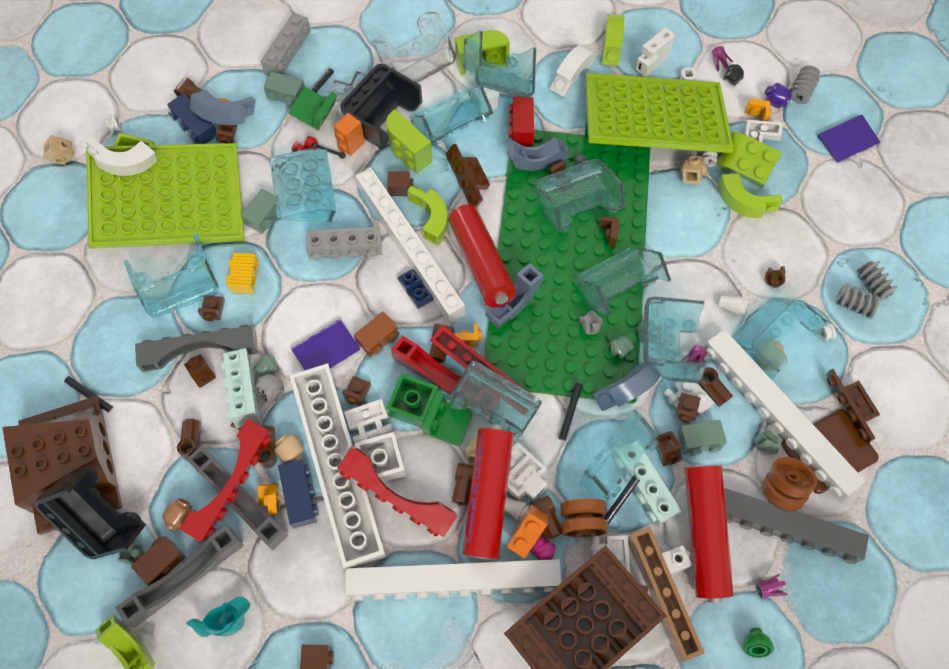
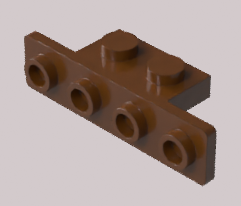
M452 144L446 153L447 160L468 204L478 207L483 201L479 190L488 189L490 183L477 157H462L457 144Z
M829 370L826 374L828 385L834 388L837 393V400L847 409L849 420L852 423L855 422L859 428L857 432L860 438L866 440L868 444L876 438L866 422L879 417V411L859 380L844 387L835 370Z

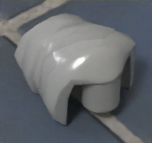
M589 311L587 315L578 318L585 333L590 335L597 334L603 322V319L597 316L594 311Z

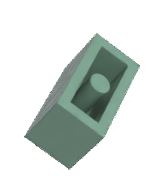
M271 71L263 88L266 97L270 100L293 105L305 85L301 79Z
M261 188L241 214L244 224L263 234L266 229L270 228L276 215L281 213L283 207L281 200L278 196Z
M721 420L682 425L677 431L683 454L690 453V456L699 455L702 451L707 450L710 453L721 451V448L727 443Z

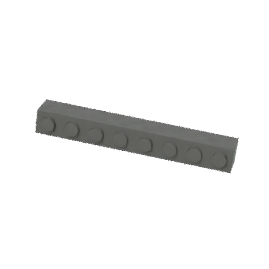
M724 488L727 523L735 522L741 528L748 530L753 528L759 530L762 535L769 537L774 535L780 537V540L783 542L801 544V547L807 550L816 549L822 551V554L828 557L837 556L843 558V561L849 564H856L865 560L869 535L797 511L785 510L775 504Z

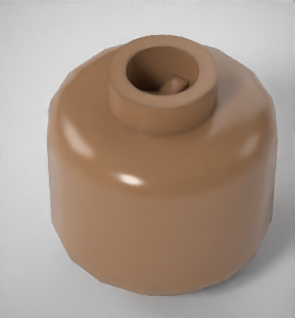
M182 498L170 501L162 514V519L166 522L165 526L173 531H176L177 528L180 529L189 512L194 511L193 505Z

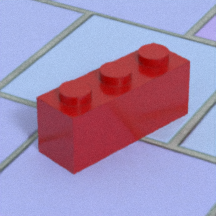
M513 97L512 104H509V114H512L509 115V126H512L509 127V138H512L513 141L522 146H533L534 97Z

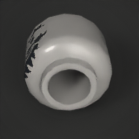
M271 374L261 376L255 382L256 395L268 404L277 403L284 396V384Z

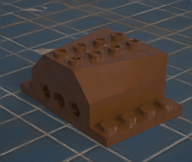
M98 396L19 420V425L2 427L14 502L16 506L34 514L37 534L43 535L57 529L36 510L34 502L69 472L85 466H89L98 473L99 482L93 487L100 492V495L107 502L111 503L115 510L123 508L103 410Z
M605 545L505 631L504 634L531 669H609L666 618L667 615Z

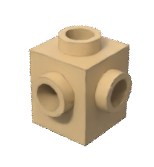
M50 135L44 142L43 159L65 165L69 159L73 158L74 149H72V141Z
M696 155L686 156L685 163H681L680 172L683 173V183L701 184L703 175L707 174L708 165L705 164V157Z

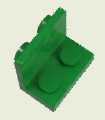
M304 87L288 114L319 131L335 105L337 94L331 91L328 96L323 97Z
M436 391L422 426L423 434L460 447L474 410L447 401L444 398V393Z

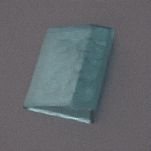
M305 149L270 157L277 220L331 222L336 212L327 150Z

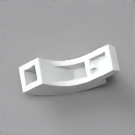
M583 45L575 47L558 68L557 76L550 89L566 98L577 76L585 68L590 69L598 54Z
M92 136L86 140L87 151L95 159L97 167L113 175H135L149 169L157 162L155 152L142 141L126 152H113L102 146Z

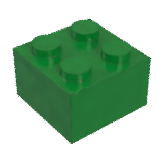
M401 373L386 407L388 416L422 428L435 393L439 391L438 386Z

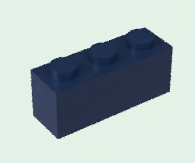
M184 93L167 104L170 110L168 112L169 116L173 121L177 120L179 122L180 128L184 132L187 131L189 133L188 135L194 143L197 141L199 144H206L216 137L214 124L199 117L190 109V99Z
M302 459L278 465L289 525L295 529L317 523L316 516L319 515L317 503L314 504L312 496H315L313 484H309L308 477L311 476L309 465H305Z

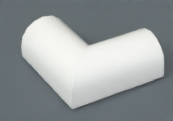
M747 120L745 135L760 142L763 140L781 141L783 123Z

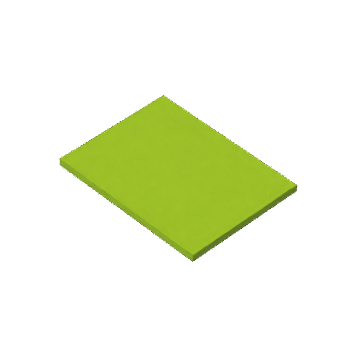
M597 73L585 74L588 143L724 153L733 152L734 147L720 82Z
M237 143L147 145L155 152L157 162L149 169L129 176L113 175L98 168L95 159L88 153V147H86L89 249L244 241ZM134 146L104 147L113 152H126Z

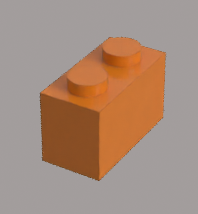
M347 113L333 126L337 147L341 152H346L352 156L365 143L362 124L351 114Z
M530 505L509 536L507 548L525 558L548 525L549 516L533 505Z

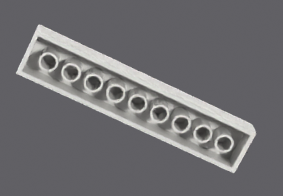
M325 364L289 375L343 568L345 570L346 568H358L387 558L367 491L358 487L356 480L352 478L348 480L339 474L340 470L337 469L353 443L329 365Z

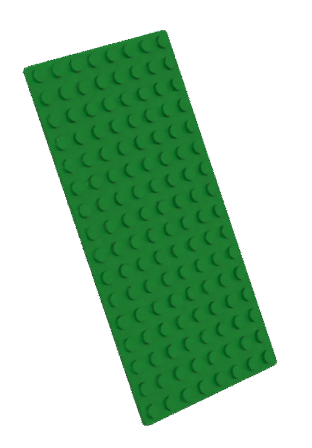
M534 130L533 146L525 147L543 145L554 137L566 142L570 157L564 161L566 163L565 169L577 181L574 186L561 193L549 180L551 167L534 171L515 168L514 160L509 158L498 253L513 284L516 274L530 263L544 277L534 297L514 319H509L499 328L489 320L484 358L527 392L571 397L575 383H580L583 387L579 398L596 400L593 396L595 391L621 380L633 370L635 365L639 364L640 342L637 326L641 323L651 147L588 143V137L580 134ZM581 154L587 157L588 163L595 170L594 174L590 173L592 176L589 178H585L580 168L575 166L574 160ZM611 216L620 219L616 247L608 246L609 239H605L606 230L599 229L601 217ZM589 311H594L597 316L603 319L599 332L594 335L586 334L578 320L579 317L587 315ZM626 335L634 348L624 358L619 359V354L616 356L611 355L609 342ZM637 398L633 399L632 401H630V402H628V403H629V404H634V403H636Z

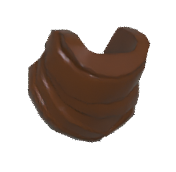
M780 266V270L768 268L765 273L767 285L778 288L785 283V266Z

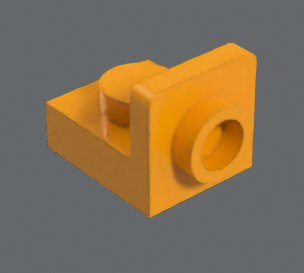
M749 98L744 114L760 116L761 121H767V119L771 118L772 114L770 101Z
M474 323V333L468 331L455 333L458 338L471 348H478V341H482V329H478V323Z
M279 484L258 485V504L268 506V514H277L280 504Z

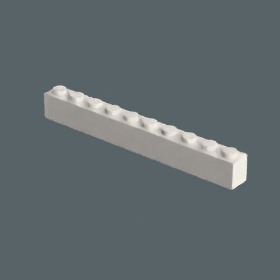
M370 167L356 174L357 187L411 268L422 279L423 285L432 294L433 301L448 323L451 324L465 316L464 303L372 168Z
M725 329L707 341L704 347L707 351L706 356L718 365L721 373L728 376L732 385L744 394L745 399L757 408L760 416L767 419L772 425L773 430L786 440L788 447L796 451L801 461L814 471L817 479L825 483L834 497L842 501L866 482Z
M560 559L346 568L345 595L351 598V601H364V597H372V600H385V596H394V599H407V595H415V598H428V594H437V597L443 598L450 597V593H458V596L466 597L471 596V592H480L481 596L493 595L494 591H501L502 595L514 594V591L522 590L523 594L535 593V590L544 589V593H550L561 584Z

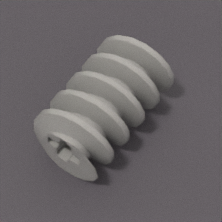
M811 65L801 68L790 89L793 101L799 104H806L810 101L820 80V70Z
M870 261L859 267L856 271L861 273V279L867 278L864 283L870 285L868 289L875 291L873 296H879V302L891 296L898 286H890L893 279L886 281L889 274H881L885 268H877L881 263L880 261Z
M846 283L838 292L834 304L840 300V306L843 307L847 303V310L854 306L855 313L863 310V317L870 313L869 319L871 320L878 310L880 304L879 296L872 298V293L865 295L863 289L857 293L858 288L856 286L850 289V284Z

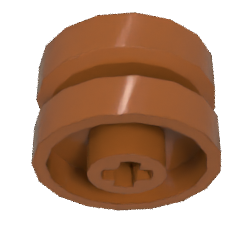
M780 457L773 462L769 473L766 474L762 481L761 487L764 495L773 504L785 510L795 511L805 505L809 496L816 488L818 480L812 469L802 461L791 457Z
M575 499L561 503V516L567 519L561 524L563 536L584 538L601 536L609 532L608 521L601 518L607 514V506L604 500Z

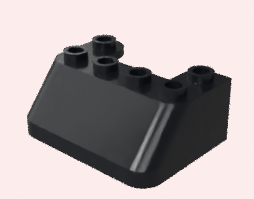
M377 64L341 102V113L343 116L349 113L359 120L362 124L364 139L382 149L388 142V134L380 129V126L398 106L407 111L416 110L423 103L422 88L420 84L388 65Z
M85 466L69 472L40 495L34 502V507L77 550L89 559H98L127 551L146 524L135 512L119 514L114 509V506L107 502L100 495V492L93 487L99 482L98 473L89 466Z

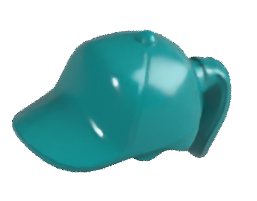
M236 597L230 602H225L222 606L210 610L203 621L191 619L186 624L201 637H208L213 634L222 637L231 636L243 628L245 623L244 614L250 608V602L244 597Z

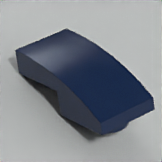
M414 269L397 277L402 288L417 309L434 300L432 294L423 285L422 279Z

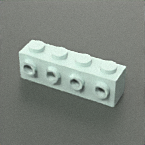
M247 349L223 353L224 361L221 362L223 373L226 374V377L223 378V383L228 391L225 394V399L230 407V410H227L229 422L233 421L236 428L242 427L247 418L255 423H260L252 361Z
M637 440L615 452L613 461L615 466L623 471L625 482L628 484L633 475L640 479V482L634 489L636 492L635 497L640 505H644L647 510L646 515L651 523L659 526L682 511Z

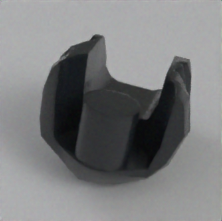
M732 64L726 70L723 80L728 79L732 82L733 86H736L744 78V70L740 65Z

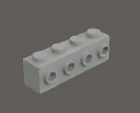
M292 13L260 61L265 75L269 76L271 71L279 74L285 72L311 32L307 17Z
M381 228L306 230V251L309 259L319 260L322 258L338 259L340 257L357 258L359 256L375 257L382 255Z

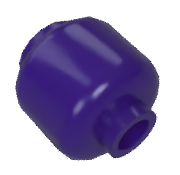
M775 83L772 86L769 85L764 92V95H766L765 101H770V105L777 109L785 107L792 96L790 95V89L780 83Z

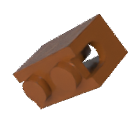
M383 311L353 335L356 343L369 357H372L374 354H379L385 345L394 342L398 338L399 332L397 331L398 326Z

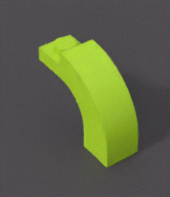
M607 13L602 64L619 66L624 33V15Z
M740 173L721 175L717 184L720 195L727 206L746 217L762 218L765 211L774 212L778 210L783 202L781 195L756 196L749 193L742 185Z
M410 186L407 190L408 200L424 208L430 214L428 222L422 229L423 238L439 246L446 235L448 227L446 205L434 190L429 189L425 193L420 188Z
M113 614L95 630L97 639L119 659L125 669H153L155 662L147 649Z

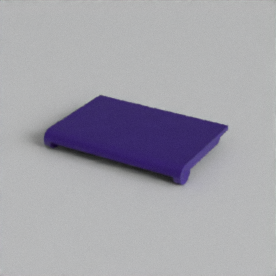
M862 114L817 135V138L822 140L837 163L880 143V140Z
M338 319L291 348L304 370L325 364L332 368L361 350L341 319Z

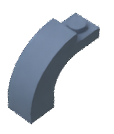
M203 90L191 94L190 109L196 115L209 122L221 125H238L245 123V117L254 114L256 100L251 96L235 102H225L216 99L208 91Z
M557 137L536 147H525L513 140L506 143L509 158L514 160L515 168L534 171L546 169L570 157L566 142Z
M531 263L516 274L514 282L516 295L512 301L501 307H491L486 311L485 316L498 328L509 319H514L534 297L543 281L544 275Z
M651 358L635 365L633 370L621 380L595 391L593 396L602 411L616 405L619 407L649 390L659 380L661 374Z

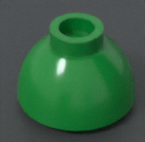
M752 628L743 640L742 650L750 657L763 658L769 656L774 651V645L771 639L763 633L762 629Z

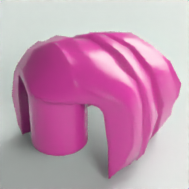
M540 535L530 551L536 556L537 560H551L556 546Z

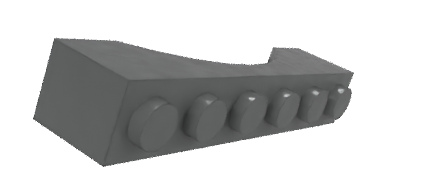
M241 325L238 328H222L219 331L213 332L202 331L200 334L194 335L183 334L181 337L175 338L164 337L156 341L144 340L142 343L135 344L136 366L142 372L159 370L184 353L205 348L222 349L228 352L246 348L249 355L258 354L256 332L252 325Z
M202 445L186 459L218 493L222 491L231 477L224 467ZM240 485L237 490L239 492L237 498L233 503L230 502L229 505L270 549L274 550L289 535Z
M225 525L210 536L179 567L157 582L132 594L115 608L127 626L136 628L244 545L235 532L228 525Z

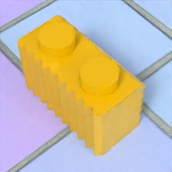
M233 253L232 259H229L230 275L226 277V286L229 287L231 293L254 294L259 263L256 254Z

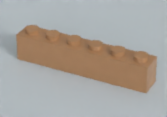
M651 527L630 534L628 543L646 586L649 587V593L655 603L667 615L662 620V624L678 662L681 663L705 654Z

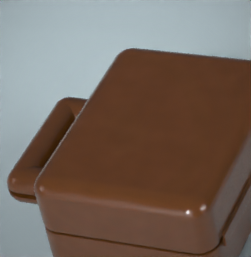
M838 409L813 423L819 432L858 473L878 461V453L870 443L868 444L866 440L860 438L857 432L859 428L855 422L852 423L849 420L846 410ZM784 439L782 441V448L787 455L801 461L800 456L795 450L788 447ZM818 480L813 492L815 494H822L829 490L824 482Z

